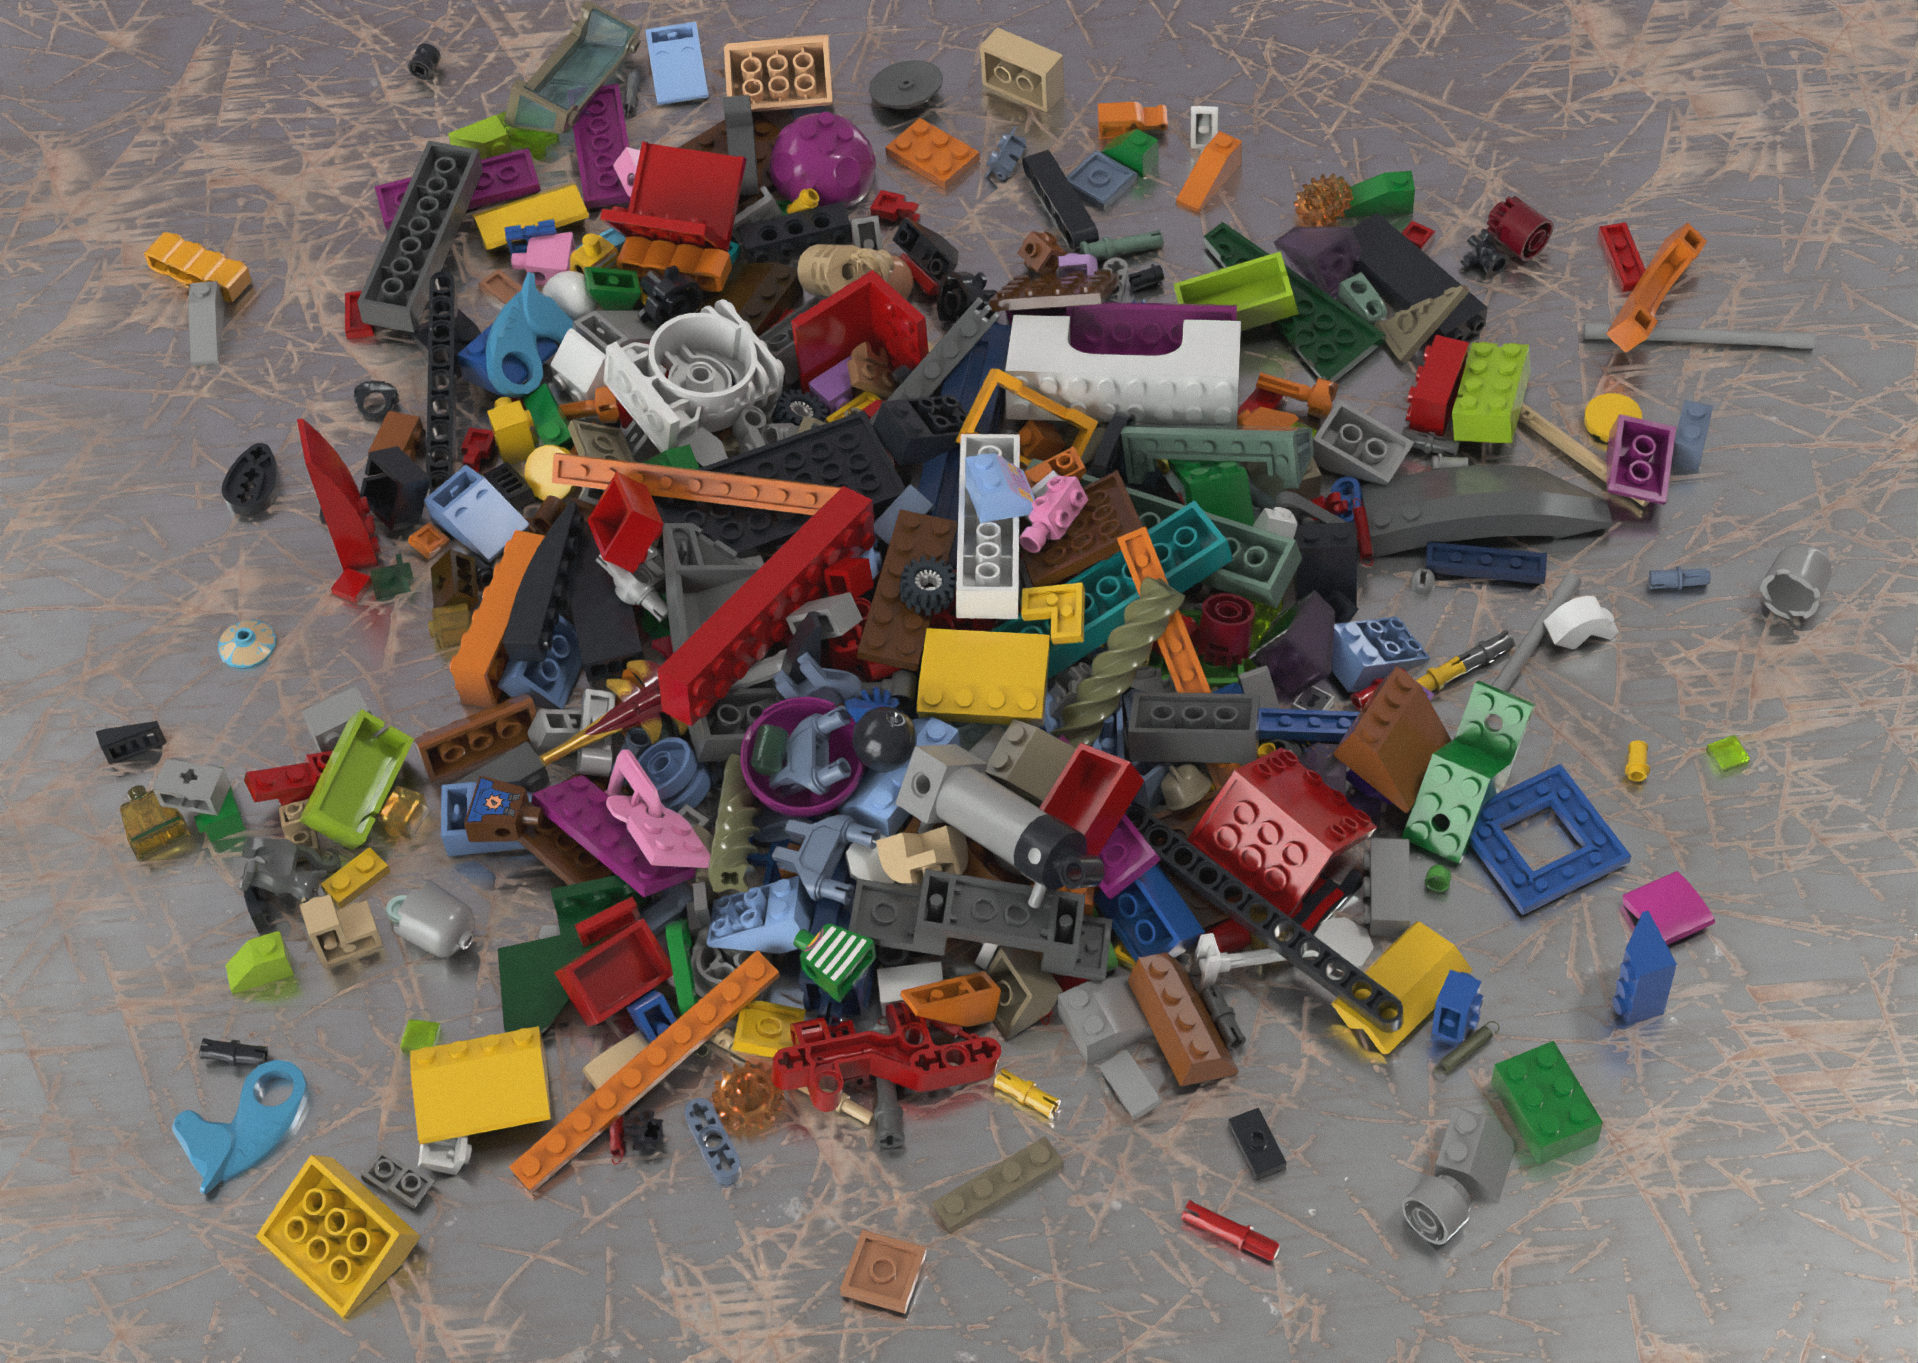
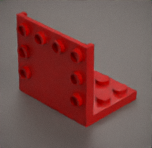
M642 141L629 208L613 206L612 210L602 209L600 220L625 238L631 236L644 237L650 241H669L676 245H695L703 250L712 248L728 252L747 159L744 156H730L649 144Z
M874 270L844 286L838 292L821 300L817 305L791 320L802 394H805L806 391L810 393L808 382L851 356V352L858 345L866 341L870 343L874 354L881 347L886 350L888 367L891 371H894L901 365H906L908 369L910 368L913 371L929 353L926 317Z
M1281 747L1234 770L1187 838V841L1290 917L1331 859L1371 837L1377 826L1371 822V818L1365 812L1355 809L1350 805L1341 792L1327 786L1317 772L1307 769L1298 762V757L1294 753Z

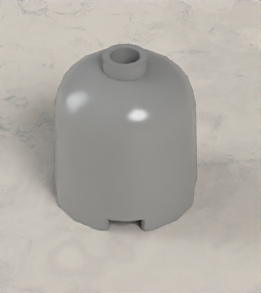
M1795 544L1782 550L1760 586V591L1766 598L1764 603L1766 607L1773 613L1786 619H1790L1792 615L1804 616V619L1813 615L1821 602L1832 575L1831 564L1826 555L1818 548L1808 544Z
M425 879L423 881L424 887L421 890L414 887L404 899L397 912L402 918L399 924L393 925V930L397 935L432 955L450 957L461 949H467L474 939L472 931L475 918L467 904L435 882Z

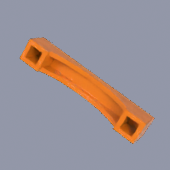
M1688 222L1665 238L1606 333L1625 353L1649 337L1658 322L1655 314L1662 300L1688 265L1698 257L1707 242Z

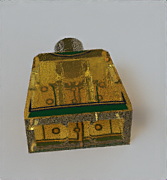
M137 785L128 791L130 801L120 806V812L127 840L137 860L192 835L179 810L160 806L153 790L147 792L144 786Z

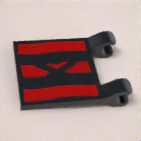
M1352 869L1341 885H1338L1321 873L1290 918L1311 934H1314L1324 920H1327L1350 895L1361 888L1363 875L1359 871Z

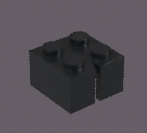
M398 446L369 452L365 474L370 477L363 478L360 491L361 498L367 497L370 510L391 531L420 524L425 504L424 499L427 496L431 477Z

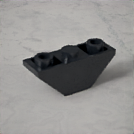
M904 218L892 241L940 285L943 277L950 276V273L958 265L959 251L943 236L909 218Z

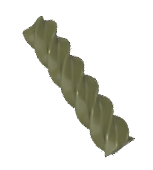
M1147 576L1143 580L1140 587L1141 598L1131 602L1124 611V625L1115 628L1108 636V651L1094 658L1092 662V677L1084 679L1078 684L1075 693L1076 703L1066 706L1061 711L1059 719L1060 728L1050 732L1053 736L1059 738L1064 735L1068 742L1076 749L1080 742L1089 746L1098 738L1103 729L1104 720L1113 714L1117 708L1120 694L1130 687L1136 676L1137 668L1150 656L1153 642L1165 632L1169 623V616L1179 609L1185 598L1183 594L1170 587L1161 578L1154 579Z
M735 753L729 756L724 770V780L715 824V835L709 860V879L713 891L716 893L728 889L744 893L749 891L743 878L748 873H753L755 868L749 865L746 859L750 854L758 852L757 847L752 846L749 839L753 835L761 833V830L753 825L752 820L755 817H761L763 811L755 805V801L758 798L749 789L741 769L740 755Z

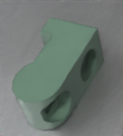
M1362 273L1340 282L1337 299L1342 305H1347L1352 312L1371 325L1387 318V309L1384 302ZM1356 284V287L1351 289V286Z

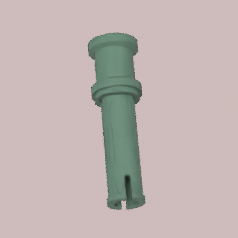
M1161 230L1119 239L1103 237L1102 241L1092 243L1083 241L1080 242V255L1090 254L1097 261L1104 259L1107 261L1122 254L1161 248L1164 246Z

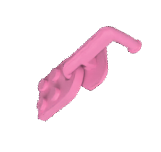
M628 749L622 750L617 756L608 788L605 790V793L609 796L606 806L615 818L627 823V829L651 865L709 868L711 854L689 822L680 814L665 808L661 803L656 787L633 753ZM625 778L634 790L633 796H623L621 792Z

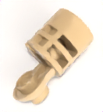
M816 244L810 246L802 253L798 262L797 273L799 282L805 291L814 296L830 297L871 270H874L882 279L888 282L889 274L894 270V261L891 255L884 249L876 251L870 248L860 249L853 245Z

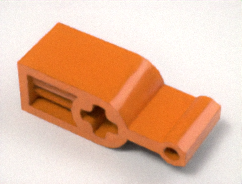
M1138 102L1098 103L1099 139H1114L1135 129L1143 132L1154 129L1160 131L1167 130L1166 106L1158 105L1157 107L1143 108Z

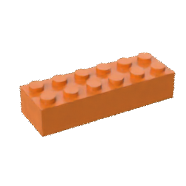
M515 530L511 540H508L505 544L502 560L495 565L493 579L490 585L485 587L479 609L474 610L471 626L468 632L463 634L461 647L457 655H454L450 662V672L455 681V689L458 690L461 703L490 708L497 705L503 691L497 685L509 660L503 645V639L516 593L531 559L545 537L544 535Z

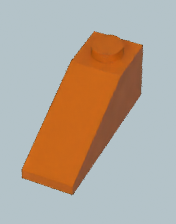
M1219 131L1204 148L1176 198V203L1199 213L1242 164V141Z
M981 971L901 990L900 996L916 1016L970 1027L995 1020L1001 989L986 971Z

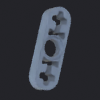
M705 1098L691 1100L685 1107L684 1115L715 1180L720 1184L729 1185L735 1183L742 1175L741 1161L712 1103ZM700 1110L705 1114L708 1125L702 1127L700 1119L695 1116L696 1111ZM713 1134L723 1138L721 1144L714 1148L707 1147L704 1144L705 1139ZM722 1155H724L727 1164L732 1168L730 1172L726 1173L722 1169L719 1159Z

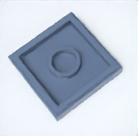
M1095 150L1066 178L1077 196L1105 210L1137 180V172Z

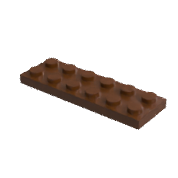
M900 509L857 651V659L918 671L924 650L926 629L930 628L934 609L931 610V615H925V610L923 609L918 614L915 612V606L911 609L906 607V602H902L900 594L901 573L904 571L906 564L910 565V561L914 558L919 562L921 556H925L926 561H930V557L934 556L937 563H939L940 559L946 561V567L958 530V521ZM928 583L926 586L921 585L924 589L935 587L932 583Z

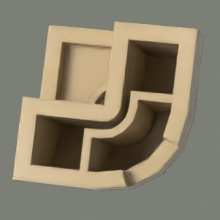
M944 826L921 834L902 832L876 840L883 870L892 880L902 884H922L925 869L961 875L967 868L968 847L966 836L952 826Z

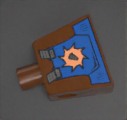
M479 776L464 822L469 842L517 841L521 837L524 824L541 826L543 808L530 806L527 790L524 787Z

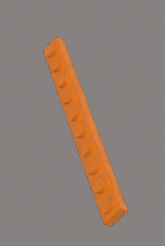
M555 453L553 457L552 483L606 490L615 473L618 472L646 485L653 496L814 515L842 488Z
M1146 526L1117 538L1139 596L1141 583L1147 576L1154 579L1161 578L1168 584ZM1178 609L1173 615L1169 616V623L1165 632L1157 639L1178 693H1212ZM1206 763L1216 790L1222 788L1234 770L1241 767L1238 763Z
M758 950L754 952L513 1162L509 1169L532 1194L780 977L779 971Z

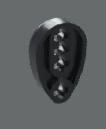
M1117 411L1114 414L1097 449L1092 463L1091 476L1101 479L1120 469L1125 461L1121 432L1125 426L1136 425L1135 415L1123 411Z
M264 443L253 444L236 459L227 472L221 490L227 507L234 513L255 515L267 510L277 499L280 474L270 447ZM249 481H252L254 488H251ZM246 492H249L251 499L247 498Z

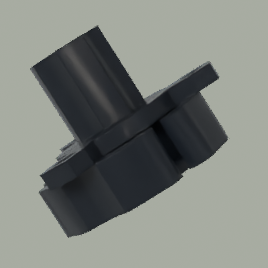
M675 265L667 267L664 276L657 270L649 271L648 274L642 277L639 284L642 287V291L649 297L646 299V306L638 313V317L643 323L650 320L657 328L666 322L664 318H661L662 315H668L667 320H670L679 315L695 313L702 303L703 292L699 289L700 285L689 275L679 274V269Z
M953 271L950 273V276L943 277L939 286V299L937 302L940 321H956V316L960 318L978 297L983 300L982 305L977 309L979 312L986 305H989V300L997 294V291L983 290L987 283V278L983 272H978L974 276L968 272ZM990 311L988 315H993L999 311ZM944 322V329L949 331L956 322Z

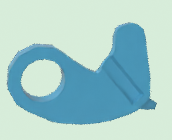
M527 273L522 290L503 306L491 327L486 344L488 379L498 392L509 398H523L540 385L543 378V369L536 339L550 338L561 344L567 331L571 328L573 329V320L561 310L553 298L537 290L534 273ZM505 356H514L524 362L528 371V379L525 384L518 385L506 378L502 369V361Z
M273 1060L258 1065L245 1079L239 1106L231 1123L206 1121L200 1114L192 1110H185L176 1116L172 1130L194 1168L204 1178L200 1187L201 1193L206 1195L220 1181L230 1179L255 1166L271 1154L296 1127L306 1106L309 1089L303 1072L292 1062ZM276 1078H286L293 1082V1092L282 1104L264 1106L258 1103L257 1096L259 1090L268 1081Z

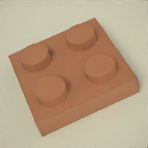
M862 1230L840 1287L841 1296L906 1314L927 1255L926 1247Z

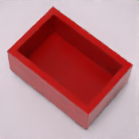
M1436 335L1432 346H1426L1423 357L1425 364L1424 366L1419 365L1416 373L1415 382L1418 383L1416 387L1411 386L1408 394L1407 403H1411V405L1408 407L1405 421L1410 422L1409 429L1425 433L1432 431L1435 432V435L1444 437L1452 416L1456 397H1458V390L1468 358L1469 342Z
M618 472L615 473L587 520L602 559L632 573L635 572L639 565L645 562L648 556V549L653 541L661 536L664 525L647 486Z
M1080 742L1039 808L1082 832L1087 839L1086 855L1093 854L1098 856L1145 780L1131 762Z
M644 918L630 923L554 972L587 1027L601 1023L673 975L670 960Z

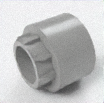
M1440 1175L1439 1177L1429 1176L1403 1199L1401 1207L1407 1222L1421 1237L1431 1243L1441 1245L1446 1243L1469 1220L1471 1199L1466 1189L1456 1179L1447 1175Z

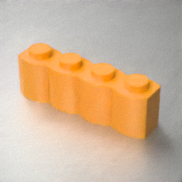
M163 232L144 252L147 264L151 269L163 275H170L181 283L217 281L225 302L232 303L252 282L249 269L243 262L227 259L220 252L206 250L199 243L185 241L178 234Z

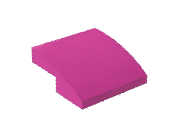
M1678 871L1622 895L1623 905L1638 919L1642 912L1649 910L1667 945L1715 924V918L1703 899Z

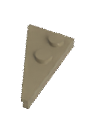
M1460 285L1456 288L1452 287L1445 290L1444 295L1435 299H1425L1412 305L1408 310H1401L1395 313L1396 316L1389 320L1377 321L1374 326L1385 334V341L1397 358L1407 363L1470 290L1465 285Z

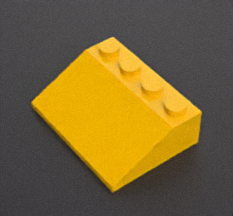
M927 628L918 688L917 714L919 718L933 716L941 721L1002 725H1010L1014 718L1032 726L1044 727L1050 635Z
M539 1026L410 1051V1073L420 1145L551 1119L547 1055Z
M311 1154L255 1237L342 1318H347L403 1264L421 1236L333 1157Z

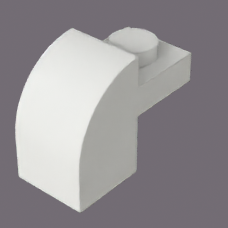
M1583 596L1572 599L1558 607L1543 621L1555 645L1574 650L1590 635L1611 640L1619 633L1613 622L1614 617L1612 613L1606 608H1601L1595 596Z

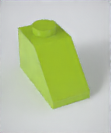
M496 115L448 133L451 145L478 149L481 160L512 152L508 133Z
M280 930L249 939L225 965L232 994L294 976L289 950Z

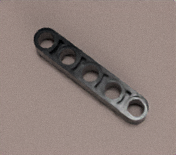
M1047 149L1022 158L1023 169L1029 182L1072 251L1080 249V242L1092 243L1099 241V234L1095 223L1052 153Z

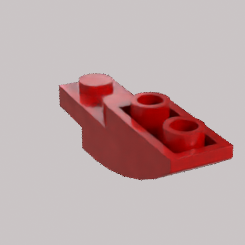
M333 750L307 754L304 763L246 772L244 782L254 803L278 799L281 806L292 802L309 799Z

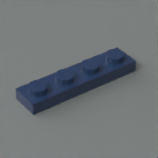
M1428 542L1425 569L1439 574L1544 584L1547 553Z

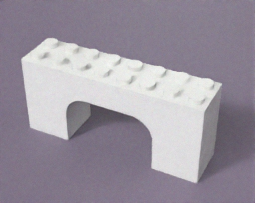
M1013 315L1005 373L1023 382L1022 385L1066 408H1074L1098 422H1110L1117 411H1123L1135 415L1136 423L1237 426L1241 321L1184 320L1182 344L1177 350L1165 355L1143 356L1088 354L1075 350L1070 346V316ZM1006 390V419L1064 421Z

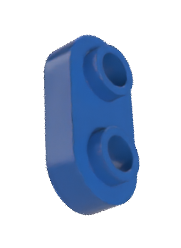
M1342 477L1334 482L1331 487V493H1341V501H1348V511L1335 516L1346 522H1354L1353 500L1358 498L1362 501V489L1357 479ZM1355 500V508L1362 506L1359 500Z

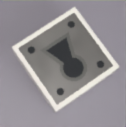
M1308 683L1292 704V709L1329 710L1334 703L1335 696Z

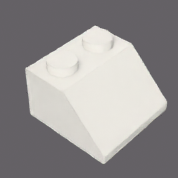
M569 329L551 363L553 384L558 390H564L568 393L574 402L595 399V390L598 387L606 386L604 383L606 355L574 329Z

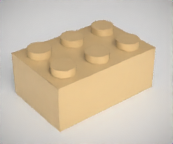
M998 27L980 45L982 85L1047 113L1064 95L1062 54Z

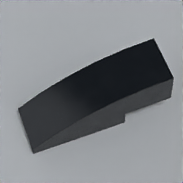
M816 611L809 612L801 622L789 643L783 659L781 670L783 669L797 685L807 679L800 670L801 665L797 658L808 652L820 666L821 625ZM778 691L780 701L786 700Z

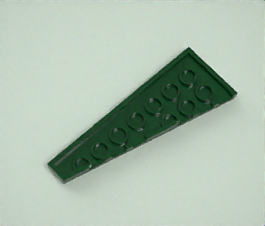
M1221 222L1204 235V245L1224 268L1270 255L1224 222ZM1285 265L1298 314L1271 323L1319 378L1336 382L1385 342V334Z

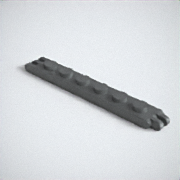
M978 297L887 401L930 397L997 322L1001 315L995 312L990 319H987L986 316L992 308L986 305L979 312L977 309L982 305L983 300ZM878 411L870 419L872 426L875 422Z

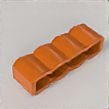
M636 236L625 239L616 260L619 270L636 271L638 279H642L651 270H657L664 276L666 268L675 265L679 269V274L689 275L700 285V289L711 292L723 290L732 268L730 254L723 250L712 248L703 250L695 245H676L669 241H650L644 237Z

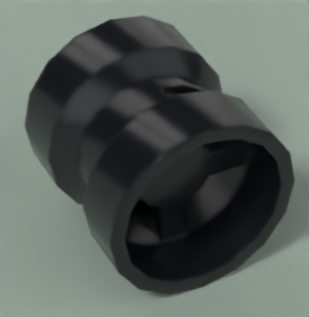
M427 43L420 44L415 51V56L412 57L408 64L410 73L418 79H430L435 70L434 67L438 65L441 59L439 50Z

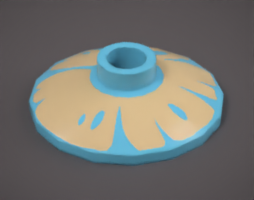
M255 619L243 620L231 625L223 632L218 642V652L221 659L229 666L239 669L252 668L262 664L272 655L276 648V636L272 627L265 622Z

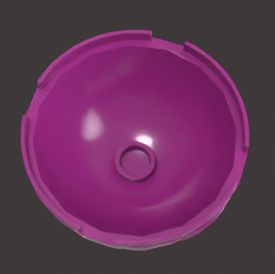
M830 112L803 115L795 119L793 123L788 124L780 132L770 155L771 180L779 193L790 202L795 201L803 189L811 188L819 195L817 206L843 201L845 208H849L860 202L868 194L875 176L876 160L869 139L865 137L852 121L840 115H833Z

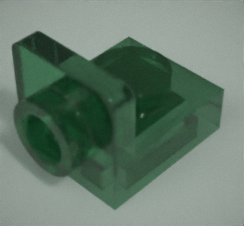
M401 553L395 554L397 564L370 570L376 599L411 592L409 580L414 579L410 562L404 563Z

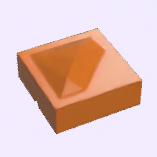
M430 522L410 535L408 543L428 560L449 546L450 538Z

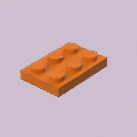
M922 118L916 120L885 147L887 156L945 190L980 160L979 151Z

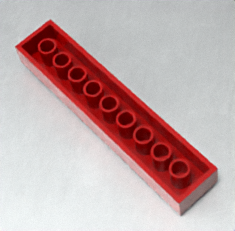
M843 486L657 669L663 712L691 727L700 718H704L710 708L719 699L724 698L729 689L738 680L745 677L757 660L760 661L765 656L767 650L775 642H779L783 638L785 632L790 628L786 617L806 602L820 599L827 591L824 569L843 558H859L865 551H869L875 542L872 499Z

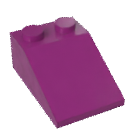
M1619 414L1609 433L1606 454L1607 492L1665 505L1667 502L1676 427Z

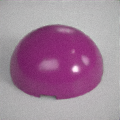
M795 697L768 707L762 711L763 714L755 720L751 727H748L741 745V769L749 789L764 805L773 811L791 817H815L836 809L845 803L855 792L866 768L857 758L852 745L853 731L856 724L852 717L849 718L851 722L848 725L832 731L829 739V764L839 758H844L850 764L851 771L849 772H851V775L831 784L830 790L821 796L805 789L785 797L782 795V786L775 790L769 787L770 776L782 769V760L776 764L770 762V751L786 742L802 720L815 713L824 715L836 709L837 706H835V703L821 698Z

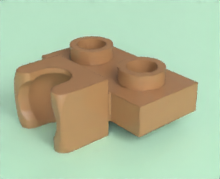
M868 341L858 345L851 352L852 359L847 362L851 386L888 399L895 392L894 387L896 385L894 383L895 380L891 376L893 371L885 368L888 365L886 350L881 347L874 354Z

